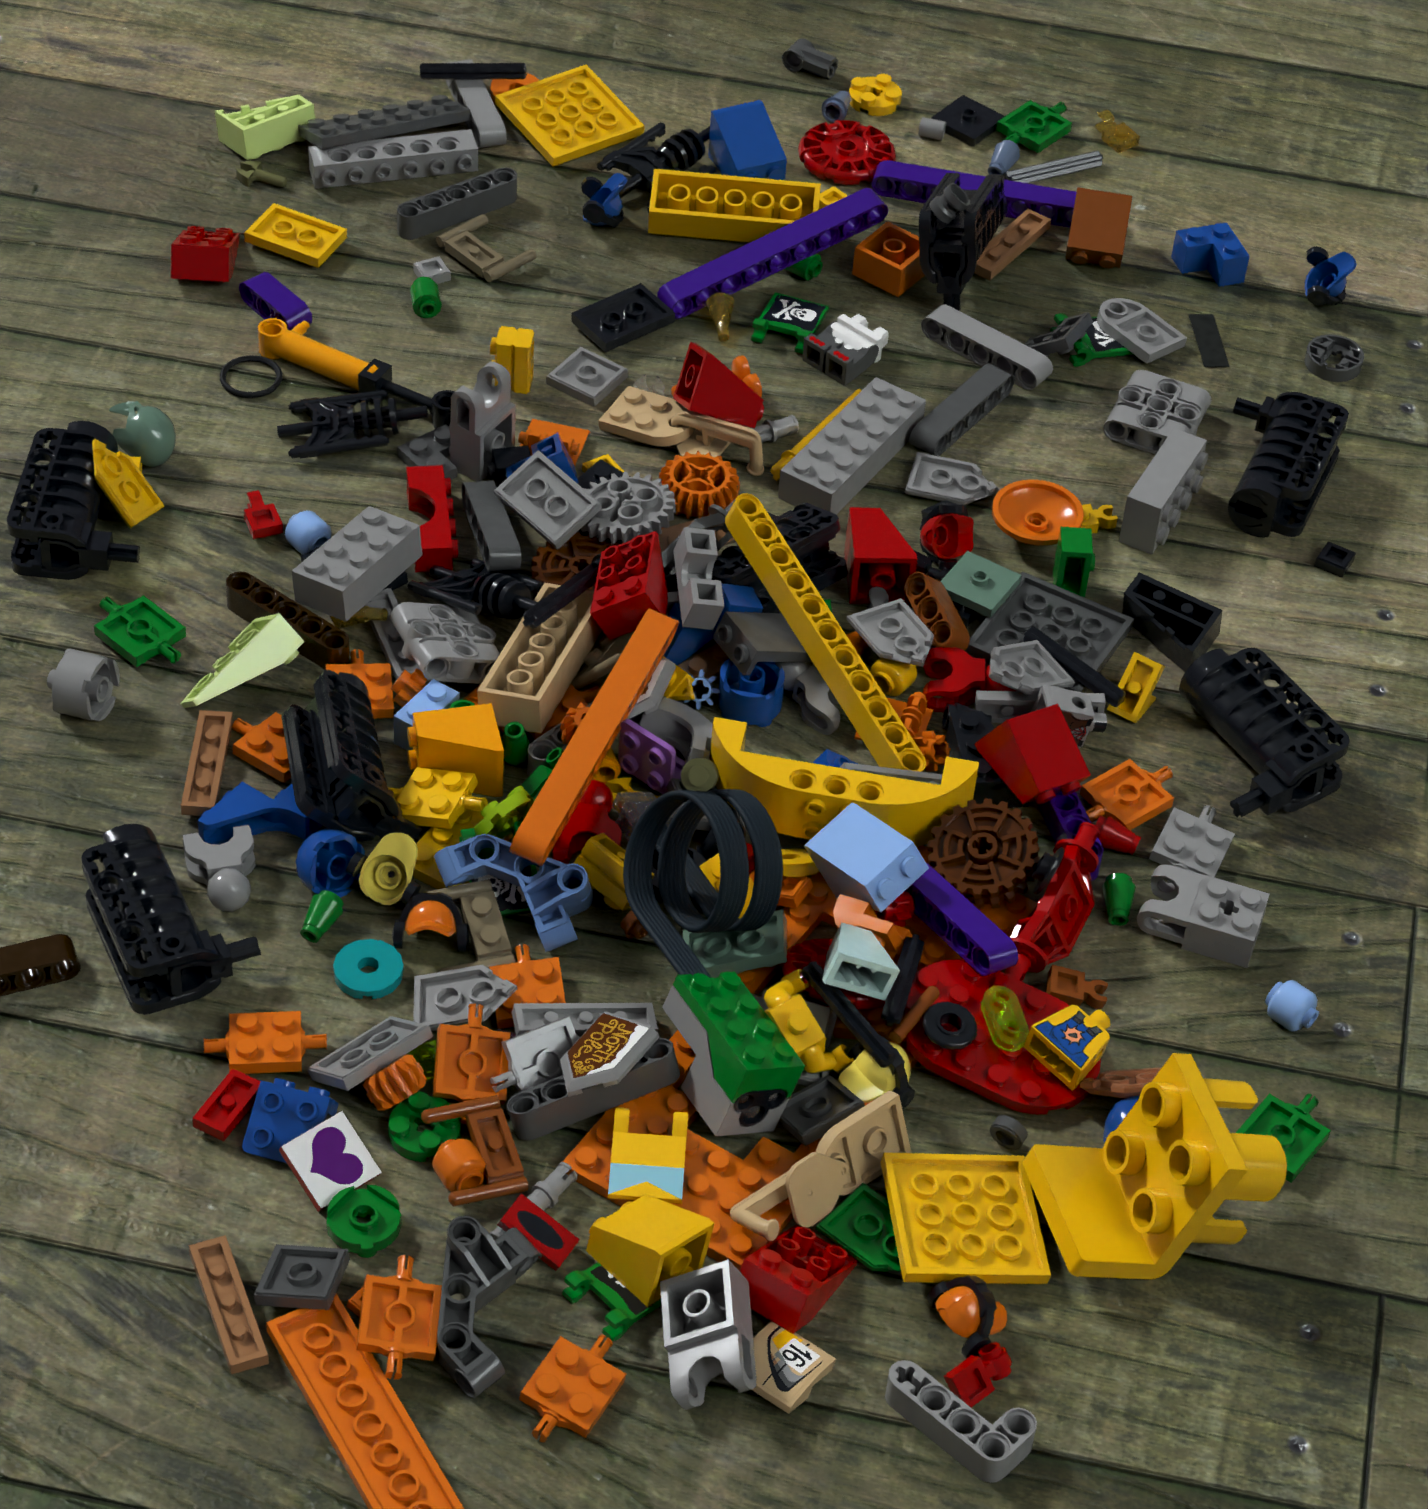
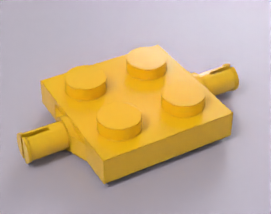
M416 767L404 787H388L389 790L393 791L396 802L400 803L403 817L419 826L452 829L457 818L465 811H482L488 805L487 798L472 797V793L478 785L475 773Z

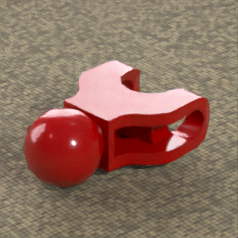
M957 647L931 648L923 665L925 673L930 678L940 679L929 681L922 691L927 700L926 708L933 709V712L944 713L946 705H954L955 702L969 706L975 702L976 690L1016 691L991 680L989 677L990 665L985 667V659L974 658L966 651ZM941 661L943 664H935L934 662ZM933 696H943V697H942V698H934Z
M595 779L591 781L555 843L552 859L569 864L573 854L581 851L591 837L601 833L607 835L621 847L622 830L609 817L614 804L613 794L604 782Z

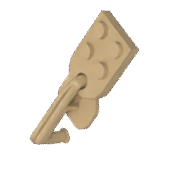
M628 386L598 420L600 430L654 446L675 445L679 455L682 457L685 455V452L696 454L697 451L704 455L710 452L712 457H717L725 451L730 443L749 448L750 463L747 465L748 473L753 476H760L764 472L762 441L758 432L748 427L689 411L673 398Z
M889 1090L831 1127L820 1140L816 1152H812L799 1160L789 1171L734 1205L730 1210L732 1220L750 1231L765 1237L768 1241H774L779 1233L778 1221L776 1219L766 1220L760 1217V1215L788 1197L793 1218L800 1226L811 1227L823 1220L833 1211L839 1195L851 1194L862 1183L867 1185L883 1174L880 1162L883 1153H911L899 1094Z

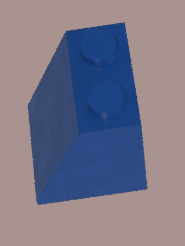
M761 100L711 111L708 156L722 175L785 180L787 158Z

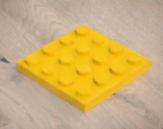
M587 64L495 96L496 106L553 167L638 137L644 133L645 125Z
M883 1153L880 1162L903 1282L940 1283L942 1281H951L958 1277L975 1275L985 1283L1048 1284L1051 1272L1031 1183L1022 1165L1024 1156Z

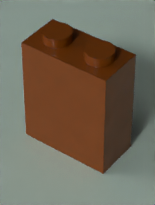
M1077 187L1065 259L1077 264L1093 263L1099 264L1104 268H1120L1132 195Z

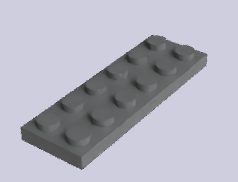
M437 95L431 97L430 101L410 100L407 102V105L398 106L390 104L383 106L382 110L377 111L363 109L359 110L358 114L351 116L348 114H337L330 120L311 119L308 120V124L298 125L300 137L321 149L470 121L471 114L470 109L460 105L459 102L452 101L445 95Z

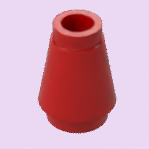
M1100 815L1095 825L1099 828L1100 835L1098 838L1103 848L1133 855L1141 837L1135 835L1134 832L1111 816L1106 818Z

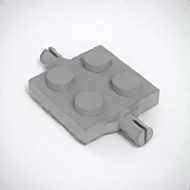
M1204 806L1199 818L1174 807L1149 859L1159 864L1173 865L1215 877L1235 833L1211 823L1216 815L1214 807H1212L1209 815H1207L1210 806Z
M570 1016L563 1017L501 1042L508 1060L509 1071L490 1078L491 1084H497L492 1086L493 1090L497 1093L514 1085L519 1092L562 1076L560 1059L580 1038L574 1030Z

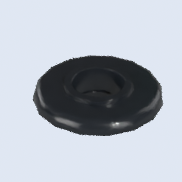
M1062 846L1053 856L1045 852L1031 875L1032 878L1038 881L1033 891L1034 894L1042 892L1056 873L1065 853Z
M952 1002L936 1003L929 1007L923 1015L922 1027L925 1035L931 1042L942 1048L951 1050L963 1049L972 1044L976 1038L977 1024L975 1018L968 1009ZM941 1024H952L958 1031H947Z

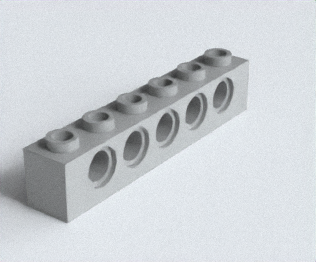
M471 129L367 140L321 149L318 146L308 147L309 171L315 189L478 171V147Z

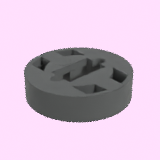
M1327 334L1315 337L1309 342L1304 361L1307 369L1315 376L1327 381L1344 382L1352 380L1359 375L1364 360V352L1356 342L1347 337ZM1341 354L1342 360L1339 364H1336L1335 368L1327 367L1328 363L1326 361L1331 355Z

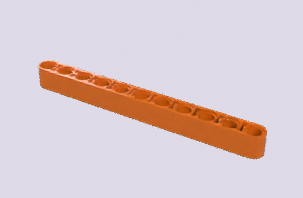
M650 608L646 611L519 826L511 843L510 853L540 866L544 864L621 731V722L629 717L671 644L678 628V620Z

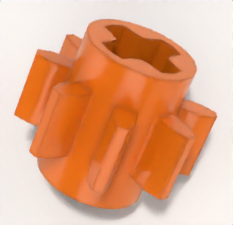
M418 668L413 673H409L404 669L390 688L397 693L393 701L401 707L405 706L426 686L427 679Z
M923 731L922 737H913V740L926 759V772L938 771V765L945 764V759L949 757L951 748L945 741L946 736L936 735L935 731Z

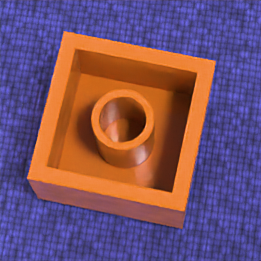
M887 221L855 247L852 274L896 297L901 296L925 276L920 266L919 236Z

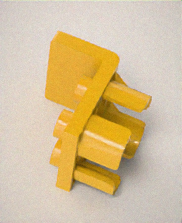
M1172 1053L1152 1082L1143 1087L1138 1101L1118 1128L1107 1136L1103 1148L1035 1144L1023 1159L1022 1165L1068 1271L1073 1276L1156 1279L1171 1270L1191 1243L1233 1245L1245 1236L1247 1228L1243 1221L1214 1219L1213 1214L1224 1200L1260 1202L1272 1200L1282 1189L1287 1174L1286 1155L1280 1142L1275 1137L1270 1135L1230 1133L1217 1108L1252 1109L1258 1102V1098L1248 1083L1244 1081L1203 1078L1192 1054Z

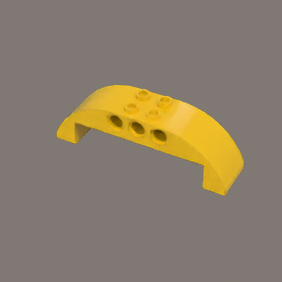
M714 717L710 761L716 765L719 772V778L716 783L717 789H738L753 795L764 806L774 823L776 831L780 834L811 840L850 803H856L913 841L916 847L927 844L928 840L934 839L931 836V830L933 826L941 825L939 818L943 814L950 816L953 814L952 807L959 805L964 808L967 806L968 801L973 800L979 767V762L946 757L941 785L745 752L747 722Z

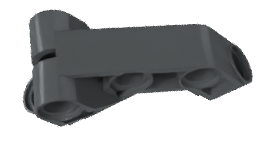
M465 1215L454 1218L447 1228L436 1356L439 1364L457 1382L462 1391L470 1398L475 1399L505 1374V1369L499 1358L473 1333L475 1313L516 1283V1280L526 1273L538 1257H542V1254L517 1228L507 1230L495 1241L476 1219ZM454 1294H462L467 1298L463 1300L453 1299L451 1296ZM449 1343H458L463 1347L459 1349H450L446 1345Z

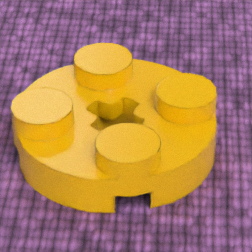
M883 73L863 78L855 77L852 79L849 88L851 107L859 112L860 108L868 110V115L871 116L892 114L896 111V106L901 104V88L892 81V77L888 74Z

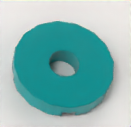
M375 939L356 940L344 946L336 954L333 964L335 983L342 992L358 999H363V996H372V999H377L392 993L401 984L404 970L401 954L396 948L384 941ZM366 966H371L377 969L372 973H364L360 971L361 968Z

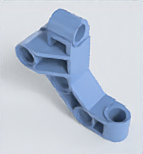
M489 834L477 835L458 844L445 847L434 855L446 888L471 879H478L485 875H491L521 887L536 923L534 925L545 952L578 940L569 917L587 910L593 903L594 898L587 872L579 864H565L547 857L544 864L540 866L510 853L511 842ZM484 848L495 850L489 859L478 858L479 852ZM528 865L539 867V871L534 876H524L522 872Z

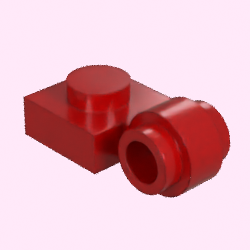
M998 1342L986 1344L979 1350V1357L969 1356L944 1375L950 1391L971 1408L995 1390L992 1381L1001 1380L1012 1371L1011 1358L1006 1348L1000 1346Z

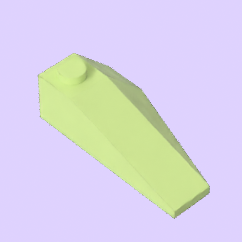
M280 613L254 619L228 646L231 651L217 659L212 665L216 670L215 673H209L204 676L180 704L184 708L198 706L281 664H289L298 656L299 651L297 649L305 641Z

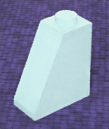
M842 922L827 951L822 981L824 984L885 1001L900 970L872 931Z

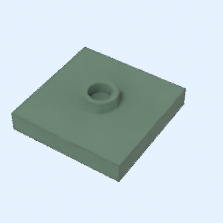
M967 551L941 582L952 601L991 618L1021 583L1022 575Z

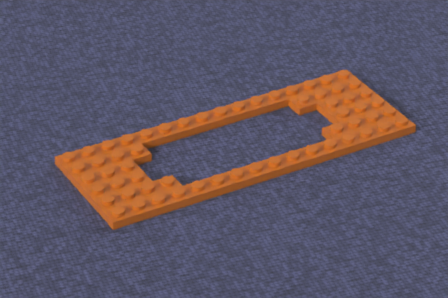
M923 845L918 846L917 849L923 859L929 864L928 855L930 851ZM820 871L812 875L813 888L797 908L785 907L783 909L787 919V949L794 944H801L821 921L838 929L834 922L833 914L837 898ZM1019 893L1015 894L1016 901L1008 903L1006 900L1001 901L1000 907L995 909L992 908L991 904H985L983 910H980L1009 937H1011L1017 921L1032 916L1037 909V902ZM914 913L911 918L905 919L906 926L903 928L909 929L912 936L913 934L920 935L919 940L925 942L918 971L925 966L940 961L964 960ZM781 964L773 967L747 970L737 975L751 993L759 994L782 967ZM678 1030L669 1039L673 1043L680 1070V1076L677 1081L607 1110L562 1161L572 1167L566 1173L567 1175L575 1170L578 1176L576 1182L620 1207L628 1201L633 1202L635 1200L608 1198L615 1108H629L628 1133L672 1136L674 1112L688 1113L687 1128L699 1115L686 1094L678 1090V1087L684 1082L696 1056ZM904 1038L898 1045L907 1054L912 1069L918 1061L907 1050V1042ZM687 1129L682 1204H671L711 1219L714 1222V1227L706 1255L718 1262L729 1259L740 1271L744 1259L770 1241L733 1221L730 1216L731 1208L789 1171L799 1160L812 1152H816L822 1138L807 1146L801 1144L793 1153L763 1136L743 1160ZM789 1197L760 1215V1217L766 1220L776 1219L778 1221V1236L793 1218Z

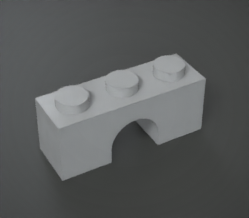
M684 527L673 550L682 627L713 630L724 608L721 581L712 580L713 566L718 556L715 530Z

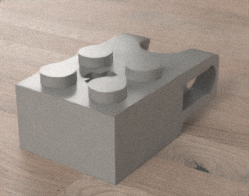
M490 361L479 370L477 382L473 390L463 385L451 396V422L449 425L450 462L457 467V472L475 481H482L488 476L487 462L492 461V449L515 447L516 404L510 402L511 377L509 371L496 362ZM492 374L498 381L497 386L492 385Z
M1162 864L1158 866L1151 877V890L1155 896L1163 900L1150 899L1141 906L1137 915V923L1140 929L1148 934L1181 943V949L1248 968L1270 894L1173 865ZM1164 879H1165V880H1169V881H1171L1172 883H1167V882L1164 881Z
M728 1259L660 1281L664 1347L668 1351L671 1393L677 1403L684 1410L703 1404L706 1386L712 1378L719 1374H724L726 1380L736 1387L739 1393L754 1389L757 1379L748 1280Z

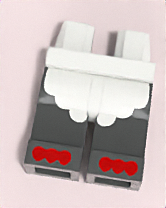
M842 314L837 318V321L829 324L825 331L816 336L811 333L804 338L803 361L821 372L825 371L827 376L846 386L873 363L881 360L882 348L888 344L889 333L882 327L876 328L873 331L868 329L866 318L860 314L852 318ZM820 354V361L815 358L816 355ZM842 368V374L838 373L836 370Z

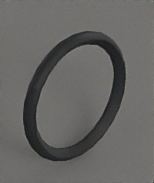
M247 355L232 359L226 363L220 372V382L225 390L233 395L244 398H257L268 395L275 391L282 381L280 367L274 361L263 356ZM256 361L271 366L275 370L276 380L269 388L262 391L244 392L231 387L227 383L226 374L236 364Z

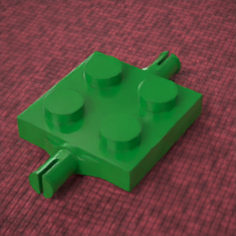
M1029 100L997 121L996 131L1007 136L1003 140H1011L1016 144L1020 143L1030 150L1039 153L1071 132L1072 122L1060 115L1067 110L1065 103L1058 102L1055 106L1048 108Z
M144 595L122 606L116 604L109 597H105V599L103 598L100 601V608L109 613V615L94 625L95 635L130 663L138 667L158 654H162L171 663H175V660L179 661L181 652L173 648L172 645L186 637V627Z
M1269 1093L1236 1133L1275 1137L1280 1142L1286 1155V1180L1292 1183L1328 1140L1331 1130L1315 1121L1310 1115L1312 1110L1319 1104L1315 1096L1311 1099L1312 1094H1306L1299 1105L1295 1106L1285 1103Z

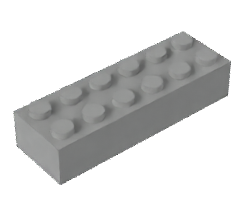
M875 377L781 469L778 498L795 506L801 503H809L837 515L910 441V435L914 427L924 418L926 400Z

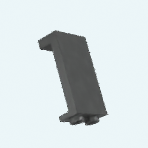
M725 611L713 635L717 644L744 676H749L752 673L757 662L811 663V665L814 664L782 613Z

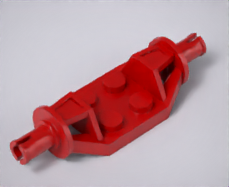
M1083 822L1080 824L1074 839H1061L1057 841L1053 849L1054 854L1062 846L1065 850L1064 856L1046 892L1039 899L1037 909L1033 915L1017 921L1010 938L1017 947L1018 961L1016 965L1006 968L1005 974L1023 981L1027 972L1039 973L1045 969L1046 965L1069 956L1095 905L1090 873L1094 872L1099 864L1098 856L1091 849L1100 835L1099 828L1096 825Z

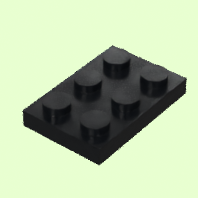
M640 283L572 312L571 322L604 352H607L674 323L675 312Z

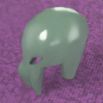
M138 401L120 403L109 409L110 412L128 416L126 428H116L113 431V436L122 450L130 457H141L142 465L148 467H157L166 463L173 453L176 433L174 424L164 412L157 407L142 406Z

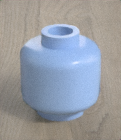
M306 510L293 515L289 519L285 530V537L288 543L304 555L316 547L322 546L331 538L332 532L330 526L316 513Z
M1289 980L1284 983L1278 982L1270 990L1265 1000V1004L1268 1006V1016L1291 1032L1300 1030L1303 1026L1310 1028L1319 1015V1011L1316 1009L1317 996L1295 980Z

